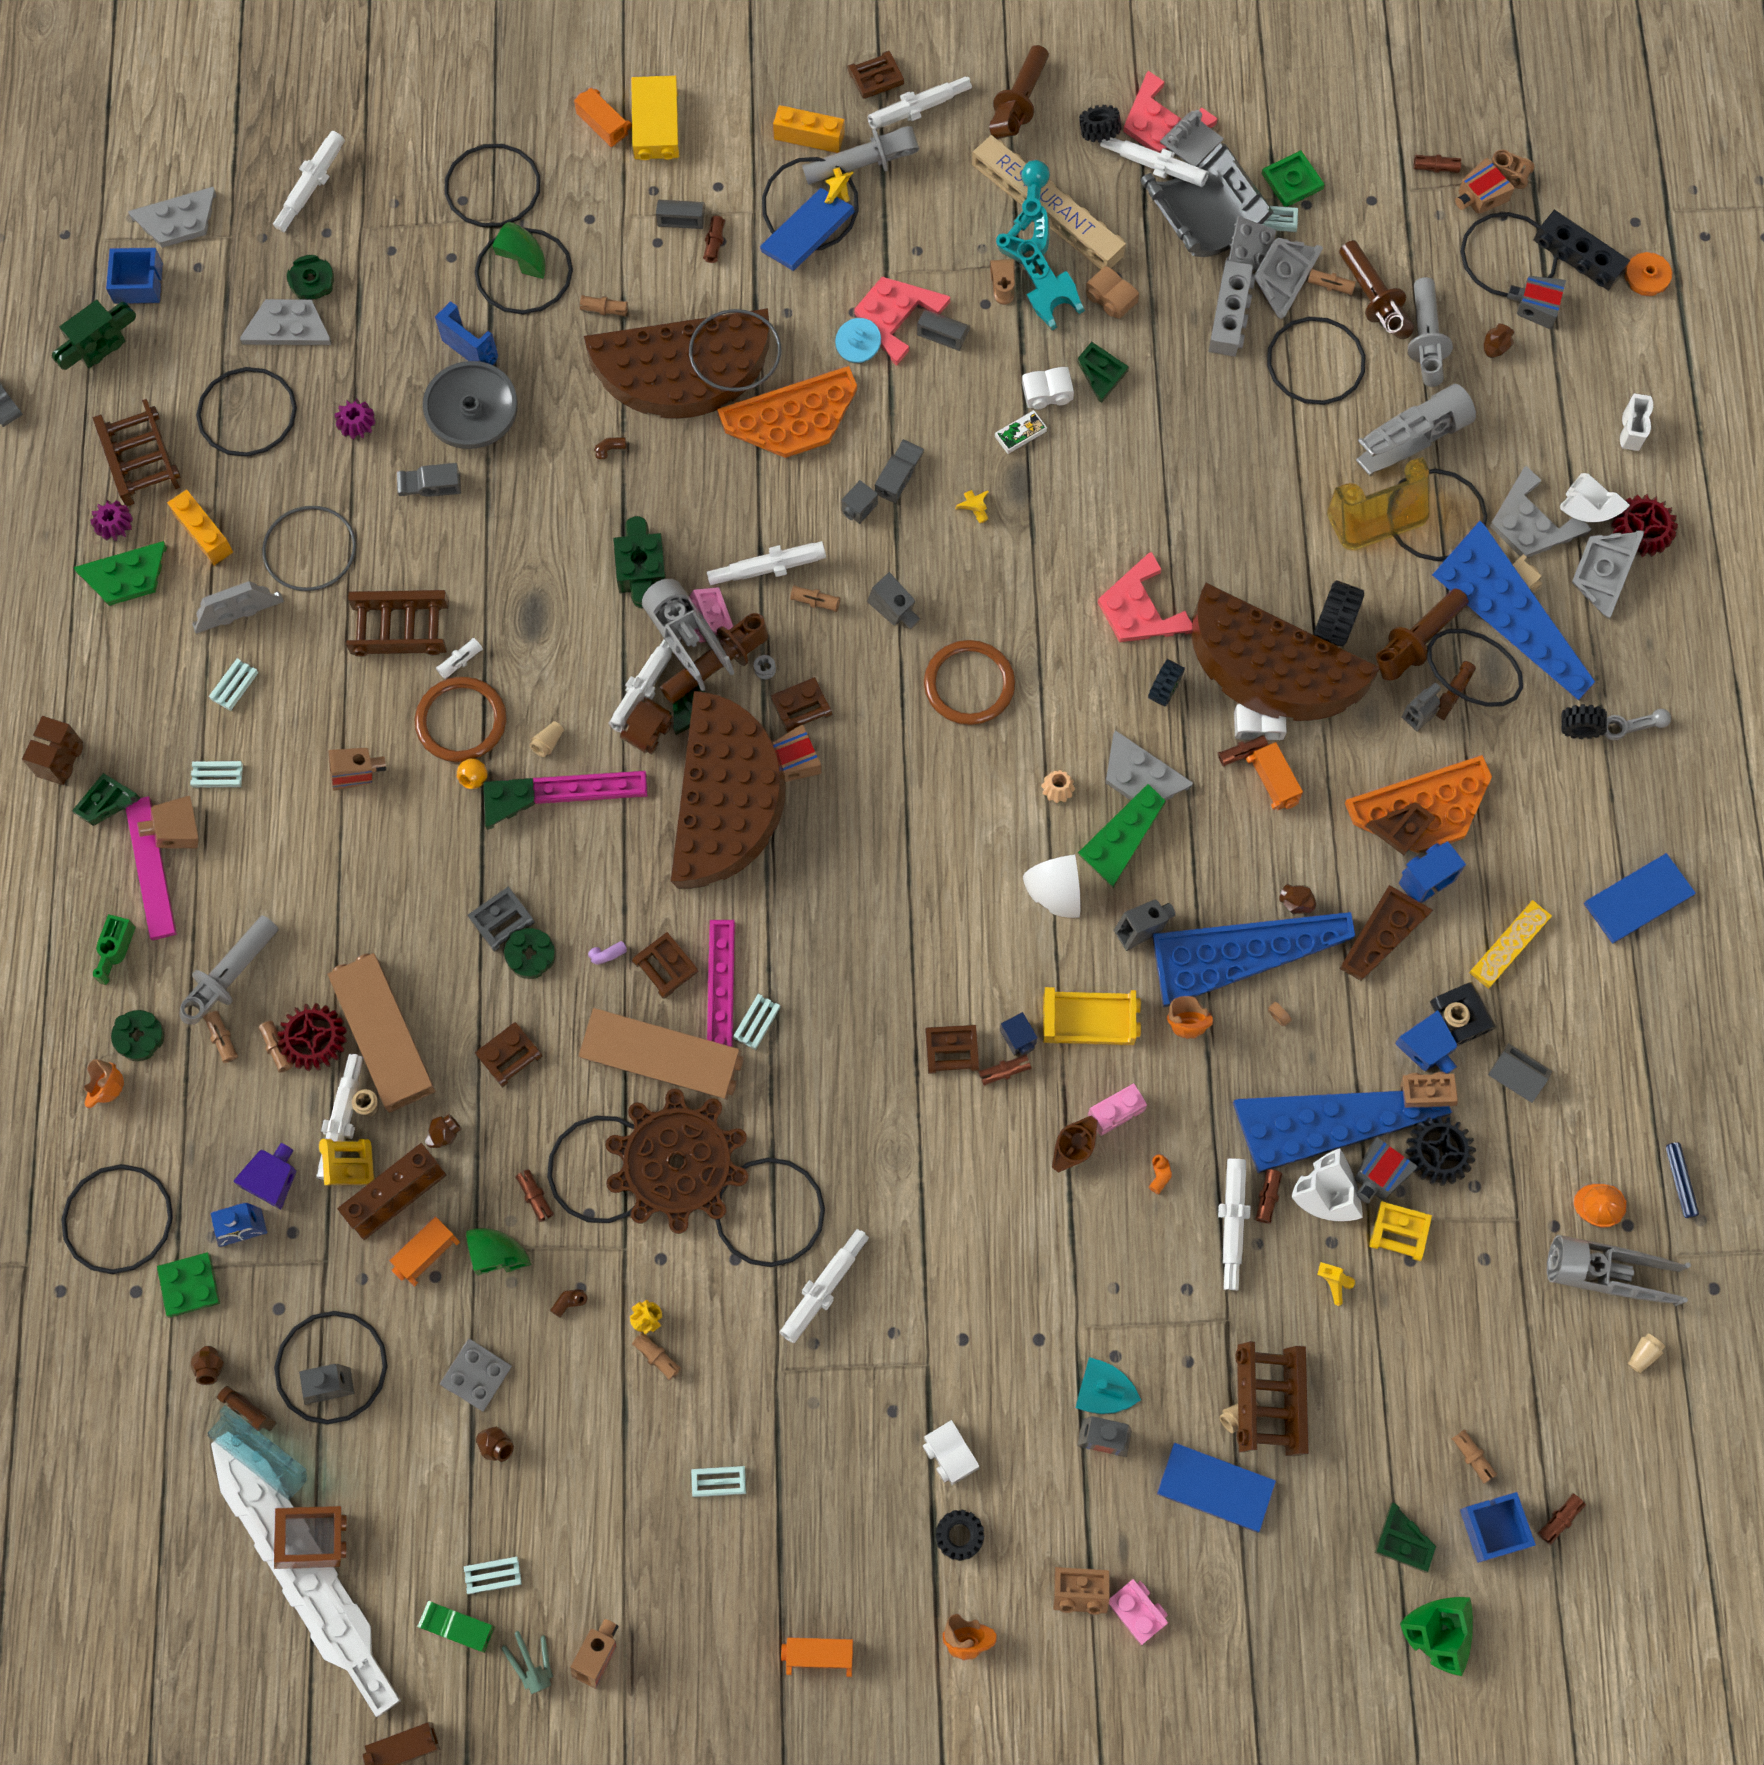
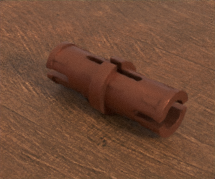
M1415 154L1413 169L1431 170L1434 173H1439V171L1459 173L1461 158L1441 157L1440 154L1435 156Z
M721 216L711 217L710 228L705 236L706 248L703 259L709 263H716L718 261L719 248L723 244L722 233L725 219Z
M1264 735L1245 743L1241 741L1237 743V746L1218 752V758L1223 767L1241 759L1245 761L1254 751L1268 746V742Z
M1027 1054L1007 1062L1002 1060L999 1061V1065L979 1070L980 1077L991 1075L981 1080L983 1086L1003 1078L1008 1080L1011 1079L1010 1076L1031 1070L1030 1063L1019 1065L1029 1060Z
M530 1169L523 1171L527 1181H525L522 1173H519L515 1178L526 1195L524 1197L526 1203L531 1204L538 1221L543 1222L546 1219L542 1210L548 1219L554 1213L543 1196L545 1194L543 1189L538 1187Z
M1272 1169L1266 1170L1264 1186L1258 1195L1260 1201L1255 1216L1256 1221L1271 1224L1275 1203L1279 1201L1280 1197L1278 1190L1283 1173Z
M1572 1493L1565 1504L1558 1511L1555 1510L1552 1513L1553 1517L1538 1532V1535L1546 1543L1552 1545L1566 1528L1569 1529L1572 1526L1571 1522L1586 1507L1584 1501Z

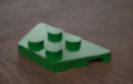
M161 541L75 566L74 569L108 606L156 592L157 578L162 569L161 561L167 547L165 542Z

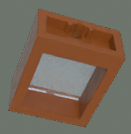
M341 1506L275 1508L274 1569L340 1567L341 1558H346V1541L341 1542V1531H346L347 1515H341ZM286 1519H287V1537H286ZM285 1543H287V1555H285Z

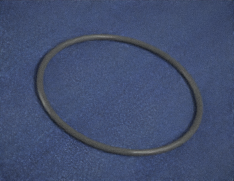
M730 309L709 316L696 328L689 344V357L693 369L707 384L725 391H744L762 384L774 373L781 357V342L773 325L764 317L748 310ZM727 313L749 314L762 320L773 331L778 344V355L773 368L763 379L746 387L729 388L709 381L697 369L692 352L694 339L699 330L708 321L717 316Z
M303 506L286 512L270 526L263 541V561L270 575L283 586L299 591L319 590L332 585L348 571L355 557L356 539L352 527L339 513L321 506ZM318 509L332 513L345 523L352 537V554L345 569L333 580L315 587H297L280 580L269 567L266 558V544L274 527L288 515L301 510Z

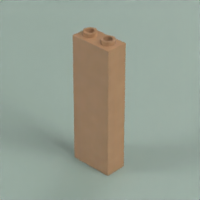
M374 953L363 954L357 957L355 962L348 965L341 964L333 968L332 972L327 975L386 1110L391 1113L435 1093L434 1085Z
M596 1008L592 1009L578 1056L585 1060L728 1100L729 1095L733 1096L737 1081L733 1079L736 1070H741L744 1056H741L742 1051L740 1049Z

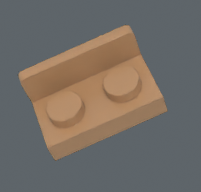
M1437 1072L1432 1075L1410 1073L1402 1076L1400 1087L1401 1091H1403L1405 1108L1457 1106L1455 1074H1447L1445 1072Z
M1055 1567L1054 1610H1060L1064 1613H1072L1074 1611L1088 1612L1093 1615L1107 1613L1109 1605V1570Z

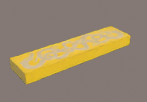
M1532 900L1472 968L1469 974L1489 989L1552 915Z

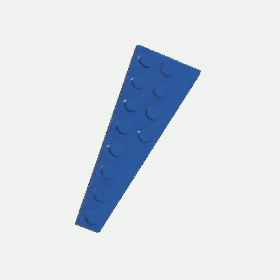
M1479 521L1432 576L1450 591L1454 588L1463 591L1468 598V606L1576 699L1580 700L1593 686L1595 680L1493 538L1485 524Z
M1348 912L1153 934L1152 939L1163 1007H1169L1171 1002L1177 997H1196L1352 940L1355 937L1352 914Z
M1403 1091L1248 1098L1233 1101V1106L1257 1173L1417 1125L1419 1122L1425 1123V1120L1429 1117L1435 1120L1437 1116L1445 1117L1452 1113L1450 1106L1405 1108Z

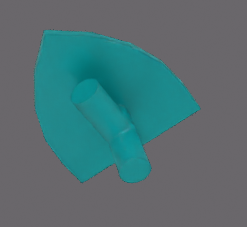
M1089 1357L1076 1409L1096 1414H1110L1128 1409L1141 1401L1135 1386L1124 1373L1113 1365Z

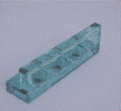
M224 1405L219 1411L220 1420L207 1432L208 1437L287 1500H290L307 1481L306 1469Z

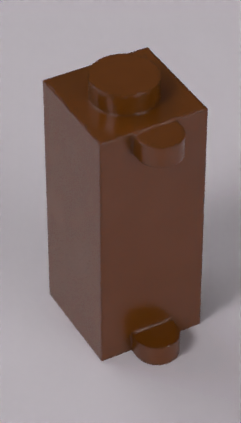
M427 1722L366 1745V1753H363V1760L365 1765H401L441 1750L433 1723Z

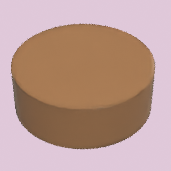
M1277 1002L1268 1007L1270 1015L1281 1026H1286L1292 1021L1289 1014Z

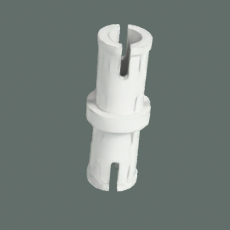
M472 638L458 651L454 650L451 653L452 656L437 666L436 670L444 679H447L461 666L464 668L467 665V661L482 651L483 648L475 638Z

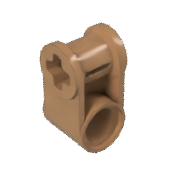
M1503 149L1496 151L1491 159L1496 168L1517 189H1524L1527 186L1528 176L1535 169V165L1531 160Z
M990 260L994 298L999 304H1009L1013 301L1015 295L1014 260Z

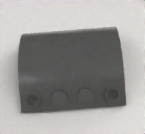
M1220 143L1197 166L1209 172L1203 187L1179 178L1159 182L1156 181L1152 173L1146 174L1140 180L1143 187L1148 190L1152 200L1155 201L1175 230L1179 239L1184 242L1188 252L1196 257L1214 256L1230 249L1231 237L1234 236L1235 231L1234 224L1237 222L1238 216L1263 224L1274 213L1225 143Z

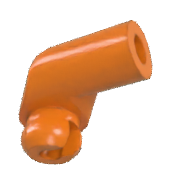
M1161 1154L1155 1155L1152 1159L1156 1178L1149 1186V1189L1158 1195L1172 1177L1170 1163Z

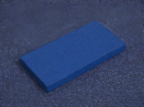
M820 188L760 246L761 252L794 271L855 212L854 207L838 197L831 204L825 203L829 192Z
M1665 853L1586 900L1583 904L1611 943L1614 944L1693 897L1696 893L1669 855Z
M1174 1443L1157 1495L1259 1533L1276 1481Z

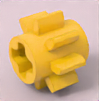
M648 1300L642 1303L639 1301L631 1308L634 1313L630 1316V1322L635 1330L647 1334L661 1327L659 1320L663 1318L662 1311L656 1303L649 1302Z

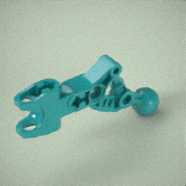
M1032 160L1024 165L1021 172V179L1024 185L1028 187L1027 199L1022 204L1023 211L1013 221L1015 225L1007 234L1002 233L997 236L996 244L1002 254L1023 265L1036 287L1026 296L1036 314L1053 331L1057 326L1052 314L1059 304H1070L1079 314L1085 310L1080 301L1076 285L1069 273L1064 271L1055 277L1044 258V254L1049 246L1050 227L1046 209L1041 205L1040 198L1041 188L1048 183L1050 178V170L1044 162ZM1031 222L1035 223L1034 234L1031 239L1024 240L1016 237L1021 230L1025 231ZM1026 252H1034V254L1031 257H1024V254ZM1037 265L1040 271L1043 273L1042 275H1039V273L1036 272L1035 267Z

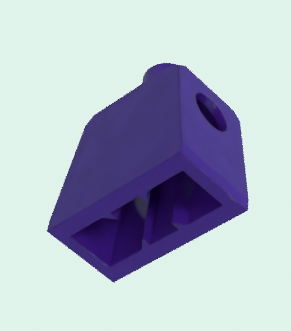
M283 1143L279 1144L273 1155L261 1149L233 1182L243 1190L281 1210L296 1175V1170L287 1163L294 1150Z

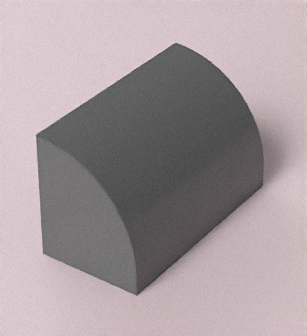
M658 200L656 208L658 227L703 229L705 202Z
M927 309L922 313L917 323L918 336L960 351L970 330V325Z
M1508 1043L1488 1075L1533 1103L1549 1080L1552 1070Z

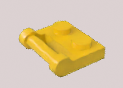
M359 1139L358 1141L320 1140L319 1151L323 1159L324 1185H367L374 1180L372 1146L369 1139ZM335 1151L358 1152L360 1158H335Z
M1381 1201L1369 1247L1378 1249V1247L1412 1256L1413 1260L1421 1261L1432 1215ZM1387 1231L1417 1240L1416 1246L1381 1237L1382 1232Z

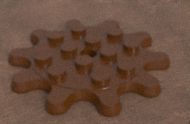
M674 1088L667 1092L665 1106L659 1112H651L642 1103H633L628 1109V1115L634 1123L633 1132L628 1136L612 1135L607 1138L606 1149L608 1152L621 1157L623 1167L618 1173L609 1176L606 1185L612 1193L631 1191L636 1196V1203L631 1210V1218L635 1223L643 1224L653 1213L663 1212L668 1216L671 1231L675 1234H682L688 1228L689 1215L695 1210L705 1211L714 1220L723 1218L726 1213V1206L720 1199L721 1189L727 1185L740 1187L747 1183V1171L742 1167L735 1166L731 1162V1153L746 1143L747 1135L745 1131L739 1128L730 1131H724L719 1128L717 1119L722 1112V1104L718 1099H708L700 1109L691 1110L685 1105L683 1092ZM680 1155L684 1158V1164L681 1168H674L670 1165V1159L673 1156Z

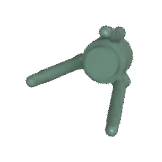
M516 1631L515 1637L529 1669L526 1675L508 1648L503 1645L501 1649L519 1675L525 1689L529 1688L530 1693L533 1694L551 1686L549 1679L554 1677L550 1669L546 1637L543 1635L540 1638L544 1664L543 1670L541 1666L534 1667L520 1632Z

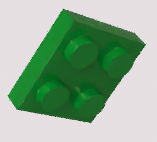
M1302 150L1263 168L1261 173L1284 207L1291 206L1323 190L1325 186Z
M206 1252L157 1266L165 1312L168 1318L220 1304L210 1253Z

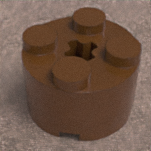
M644 697V702L640 701L627 719L626 724H628L629 728L627 732L622 729L620 738L646 754L648 752L652 755L659 745L658 739L661 733L666 735L673 724L671 722L673 716L670 711L648 697Z

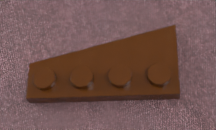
M1389 885L1339 969L1362 981L1433 910Z

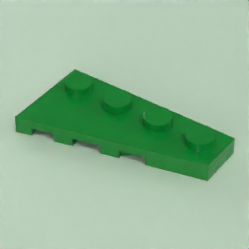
M1147 784L1078 852V855L1114 888L1120 875L1129 864L1131 857L1140 846L1142 839L1165 805L1166 800Z

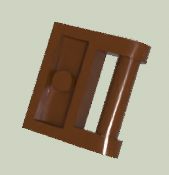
M890 51L883 52L882 56L857 65L853 63L847 66L849 75L853 78L863 99L904 85V78ZM885 64V66H882V67L876 68V69H874V70H871V71L865 72V73H863V74H860V73H862V72H864V71H867V70H870V69H873V68H875V67H878V66H881V65Z
M1464 661L1461 664L1459 674L1455 675L1450 683L1453 688L1463 693L1476 670L1474 664L1468 661ZM1449 690L1443 693L1439 699L1440 709L1436 716L1445 721L1459 696Z
M815 677L770 695L787 733L794 730V728L823 716L827 718L833 715ZM819 704V708L807 712L793 719H790L788 717L797 712H800L809 707Z
M668 932L632 959L636 967L640 966L658 988V994L662 999L670 996L675 989L698 973L697 967ZM652 955L672 978L667 984L648 962V958Z
M516 1022L475 1052L476 1056L502 1088L508 1084L507 1081L532 1061H538L543 1057ZM526 1048L529 1051L502 1073L498 1070L523 1049Z
M976 1025L925 1028L928 1074H936V1071L971 1069V1072L979 1071ZM970 1052V1059L935 1061V1054Z
M229 1386L224 1387L217 1396L220 1402L223 1404L227 1403L230 1409L248 1419L247 1422L257 1431H260L262 1428L271 1431L277 1424Z

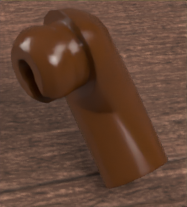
M626 437L604 439L595 445V457L597 459H606L608 457L607 451L611 449H626Z
M581 1289L564 1291L550 1309V1312L561 1318L568 1307L585 1305L588 1300L587 1294Z

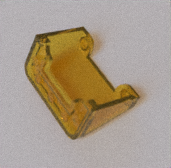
M1423 456L1407 463L1404 470L1406 482L1365 496L1360 486L1353 483L1335 488L1326 514L1344 548L1352 551L1391 538L1395 534L1399 535L1421 527L1427 522L1430 515L1429 468Z

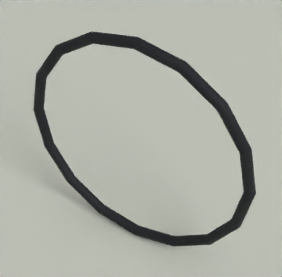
M482 144L465 151L452 163L445 177L444 195L451 210L465 222L480 227H502L507 222L513 223L520 220L533 208L540 194V174L534 161L520 149L505 144ZM484 148H504L520 154L531 164L536 175V192L530 205L518 216L501 223H481L467 218L454 207L449 196V178L455 166L468 154Z
M820 157L797 158L782 165L768 179L762 195V214L772 234L775 230L767 216L766 196L772 181L784 169L799 162L826 161L825 159ZM840 167L842 174L846 173V172ZM851 177L848 183L854 193L855 212L850 224L837 239L819 246L815 251L823 250L839 243L853 228L859 212L858 192Z
M1511 212L1492 213L1475 221L1464 234L1460 250L1464 269L1472 280L1491 294L1507 297L1508 293L1493 290L1477 279L1468 267L1465 247L1467 238L1474 228L1490 218L1509 216L1525 220L1538 229L1541 226L1527 216ZM1554 254L1551 273L1547 278H1552L1555 275L1558 257Z
M524 228L529 233L541 234L556 242L565 253L569 268L566 284L554 299L541 307L526 310L506 308L493 301L482 288L479 276L482 257L492 246L496 237L490 240L478 255L474 271L478 290L488 303L504 312L528 314L543 311L559 301L570 285L573 267L570 253L558 238L543 230Z
M1308 316L1291 321L1276 332L1268 347L1267 367L1273 382L1287 396L1306 404L1326 405L1343 400L1357 389L1365 374L1366 355L1359 339L1345 325L1329 318ZM1307 321L1327 322L1343 329L1355 341L1361 355V372L1354 386L1341 396L1327 400L1305 399L1289 392L1277 380L1271 365L1272 348L1279 335L1292 325Z
M244 367L227 371L209 384L199 399L196 417L200 433L212 447L227 455L248 457L267 452L284 440L294 425L297 406L292 389L282 377L267 369ZM248 371L265 373L280 381L290 395L292 404L289 425L280 438L265 448L250 452L230 451L214 443L204 431L201 419L204 399L213 386L226 377Z
M1436 468L1416 471L1400 480L1388 497L1385 514L1389 531L1399 545L1413 555L1433 561H1444L1449 555L1436 557L1422 554L1401 540L1393 529L1390 516L1393 496L1402 484L1418 475L1438 473L1452 476L1469 486L1478 498L1483 514L1482 523L1486 526L1488 516L1484 500L1471 482L1454 472Z
M1447 629L1434 635L1427 646V661L1435 677L1449 691L1468 702L1485 707L1505 706L1517 700L1523 690V675L1514 657L1499 643L1483 634L1467 629ZM1464 633L1481 638L1498 648L1511 661L1518 674L1519 687L1514 696L1503 702H1484L1468 697L1453 688L1438 673L1432 661V646L1436 640L1446 634Z
M596 1115L575 1122L558 1137L549 1155L547 1178L553 1197L567 1213L586 1222L611 1223L630 1216L632 1208L628 1212L611 1218H588L568 1207L558 1195L552 1178L554 1155L562 1140L578 1126L602 1120L617 1121L634 1129V1124L617 1116Z
M767 1157L747 1162L741 1167L747 1169L750 1166L767 1162L788 1165L805 1175L816 1190L820 1206L818 1228L808 1245L791 1258L775 1262L753 1260L734 1249L723 1234L720 1219L715 1221L718 1234L731 1253L749 1264L775 1267L794 1262L812 1248L822 1231L825 1206L821 1189L806 1170L789 1160ZM728 1185L721 1189L720 1199H722V1194L724 1193Z
M124 1164L104 1167L82 1179L67 1198L61 1218L63 1240L74 1259L90 1270L108 1274L131 1271L154 1258L168 1238L173 1215L169 1194L161 1181L148 1171ZM119 1169L140 1172L157 1184L166 1199L168 1220L163 1238L150 1255L132 1266L117 1269L93 1266L77 1254L68 1239L66 1219L72 1199L85 1183L101 1173Z
M339 1311L311 1315L294 1326L281 1343L274 1366L277 1390L287 1407L306 1421L326 1425L351 1420L369 1408L383 1388L388 1368L385 1345L374 1327L355 1314ZM339 1316L354 1319L370 1330L378 1343L383 1366L379 1384L366 1404L348 1416L328 1420L308 1416L291 1404L282 1389L279 1366L283 1351L295 1332L314 1319Z

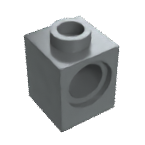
M859 480L841 500L843 514L849 520L854 519L860 524L878 505V493Z

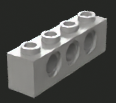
M1225 261L1208 352L1236 357L1237 349L1243 347L1245 335L1241 334V329H1246L1248 314H1244L1245 308H1250L1252 295L1248 294V290L1254 287L1253 265Z

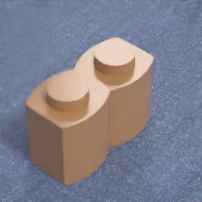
M1107 266L1103 267L1086 283V295L1089 300L1102 305L1106 314L1111 317L1114 316L1120 319L1138 303L1139 292Z

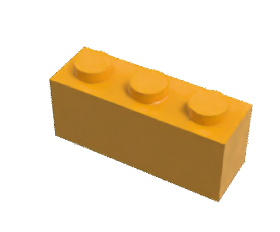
M779 105L773 122L774 140L839 153L845 136L844 119Z
M187 489L167 502L176 519L213 565H216L233 553L227 539Z

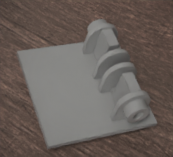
M1199 110L1189 112L1160 140V143L1178 157L1195 167L1224 139L1201 121L1202 113Z
M1238 216L1237 222L1234 224L1235 231L1234 236L1231 237V250L1227 261L1253 265L1252 270L1257 271L1274 241L1276 230Z
M468 1338L440 1382V1385L483 1412L512 1366Z

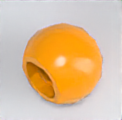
M467 759L458 766L456 777L465 788L477 789L486 782L488 771L485 764L480 760Z

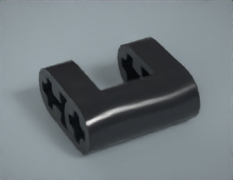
M1473 982L1452 989L1430 1001L1434 1012L1438 1010L1441 1013L1445 1011L1449 1004L1455 1002L1462 1003L1468 1008L1470 1012L1468 1024L1451 1032L1457 1046L1487 1034L1496 1028Z

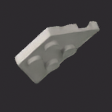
M210 187L128 212L131 219L136 221L163 248L207 234L208 220L212 214L211 205L213 198H216V192L214 187Z
M1277 238L1273 241L1253 277H1255L1256 282L1278 318L1282 319L1287 314L1323 249L1322 246L1316 245L1311 247L1304 245V242H1290L1288 239Z
M265 299L240 337L242 345H331L330 337L312 300Z
M1644 531L1626 534L1615 533L1609 536H1590L1572 583L1607 619L1611 618Z
M248 581L202 598L201 607L196 613L198 620L193 622L192 625L197 634L221 624H230L235 619L244 616H252L257 611L284 601L280 592L277 591L271 594L269 588L258 586L256 583Z
M1115 731L1113 733L1105 783L1126 798L1132 800L1147 784L1165 800L1192 787L1193 782L1119 732Z

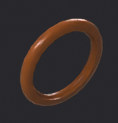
M964 640L945 646L933 656L925 670L924 688L929 703L937 713L958 724L974 725L992 720L1006 709L1014 694L1015 676L1009 660L998 649L981 641ZM972 651L984 654L998 665L1002 673L1003 690L999 699L994 705L979 713L969 714L953 710L943 702L937 692L936 676L940 666L946 659L959 652Z
M454 677L439 682L427 691L417 706L414 721L418 739L427 751L445 761L463 762L467 759H477L491 751L504 733L507 719L506 708L502 698L489 684L476 678ZM456 688H468L480 692L491 703L494 711V724L489 736L478 746L462 751L449 750L440 746L433 740L427 728V714L431 704L444 692Z

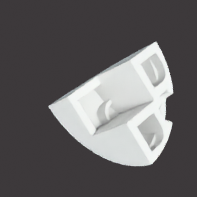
M1581 473L1567 491V498L1561 503L1560 509L1567 515L1581 521L1600 522L1616 517L1630 505L1617 493L1608 492L1589 474Z
M1075 855L1045 861L1025 872L1023 875L1025 887L1036 903L1039 902L1054 915L1067 918L1080 917V889Z
M1340 1148L1326 1154L1313 1163L1314 1171L1308 1176H1301L1297 1181L1292 1198L1308 1213L1331 1221H1352L1363 1218L1361 1199L1357 1196V1184Z

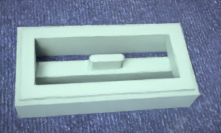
M1270 206L1274 213L1262 225L1276 231H1297L1298 208ZM1280 215L1293 216V217H1281Z
M237 658L209 695V698L231 711L257 676V669L251 668L248 664L242 663ZM248 672L247 676L236 689V691L228 700V702H225L230 693L237 687L238 682L241 680L244 674Z
M241 761L192 762L193 771H191L192 780L190 782L192 788L241 787L243 763ZM237 769V770H231V771H199V770ZM198 777H236V780H198Z
M758 994L733 1038L756 1050L778 1013L780 1005ZM760 1003H762L763 1006L757 1014L752 1025L750 1026L748 1032L746 1033L745 1037H742V1034L746 1029L747 1025L749 1024L751 1018L753 1017L755 1011L757 1010ZM768 1007L772 1010L753 1042L749 1041Z
M745 1466L691 1469L692 1497L746 1494ZM740 1473V1478L697 1480V1475ZM740 1484V1488L698 1491V1486Z
M518 1557L464 1566L468 1595L522 1585ZM511 1564L514 1566V1569L475 1576L471 1575L472 1571ZM515 1574V1580L473 1587L472 1582Z

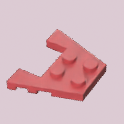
M1148 71L1125 122L1123 132L1144 147L1161 153L1162 149H1169L1160 143V140L1182 119L1153 99L1164 87V81ZM1203 108L1199 110L1202 113L1201 121L1205 125L1212 128L1217 124L1218 118Z
M881 277L856 306L854 314L857 318H865L872 321L878 327L881 334L880 347L889 354L891 361L897 366L909 352V346L893 336L895 331L918 304L927 310L941 314L950 303V297Z
M1152 552L1141 559L1098 599V604L1119 642L1150 639V637L1161 635L1169 637L1178 633L1192 634V622L1186 612L1183 611L1162 620L1141 583L1161 573V568Z

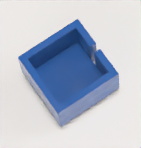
M156 248L109 249L106 290L114 304H119L120 302L160 303V281H162L163 262Z
M1448 841L1441 846L1439 843H1436L1426 851L1427 855L1421 859L1417 856L1406 864L1407 868L1402 872L1403 876L1399 881V885L1408 896L1420 903H1423L1435 894L1431 888L1434 887L1439 892L1455 882L1466 866L1465 862Z
M1517 1492L1460 1509L1477 1563L1536 1546Z

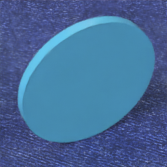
M855 318L847 321L837 332L835 339L837 351L842 358L852 363L868 361L874 357L881 345V334L878 327L872 321L865 318Z

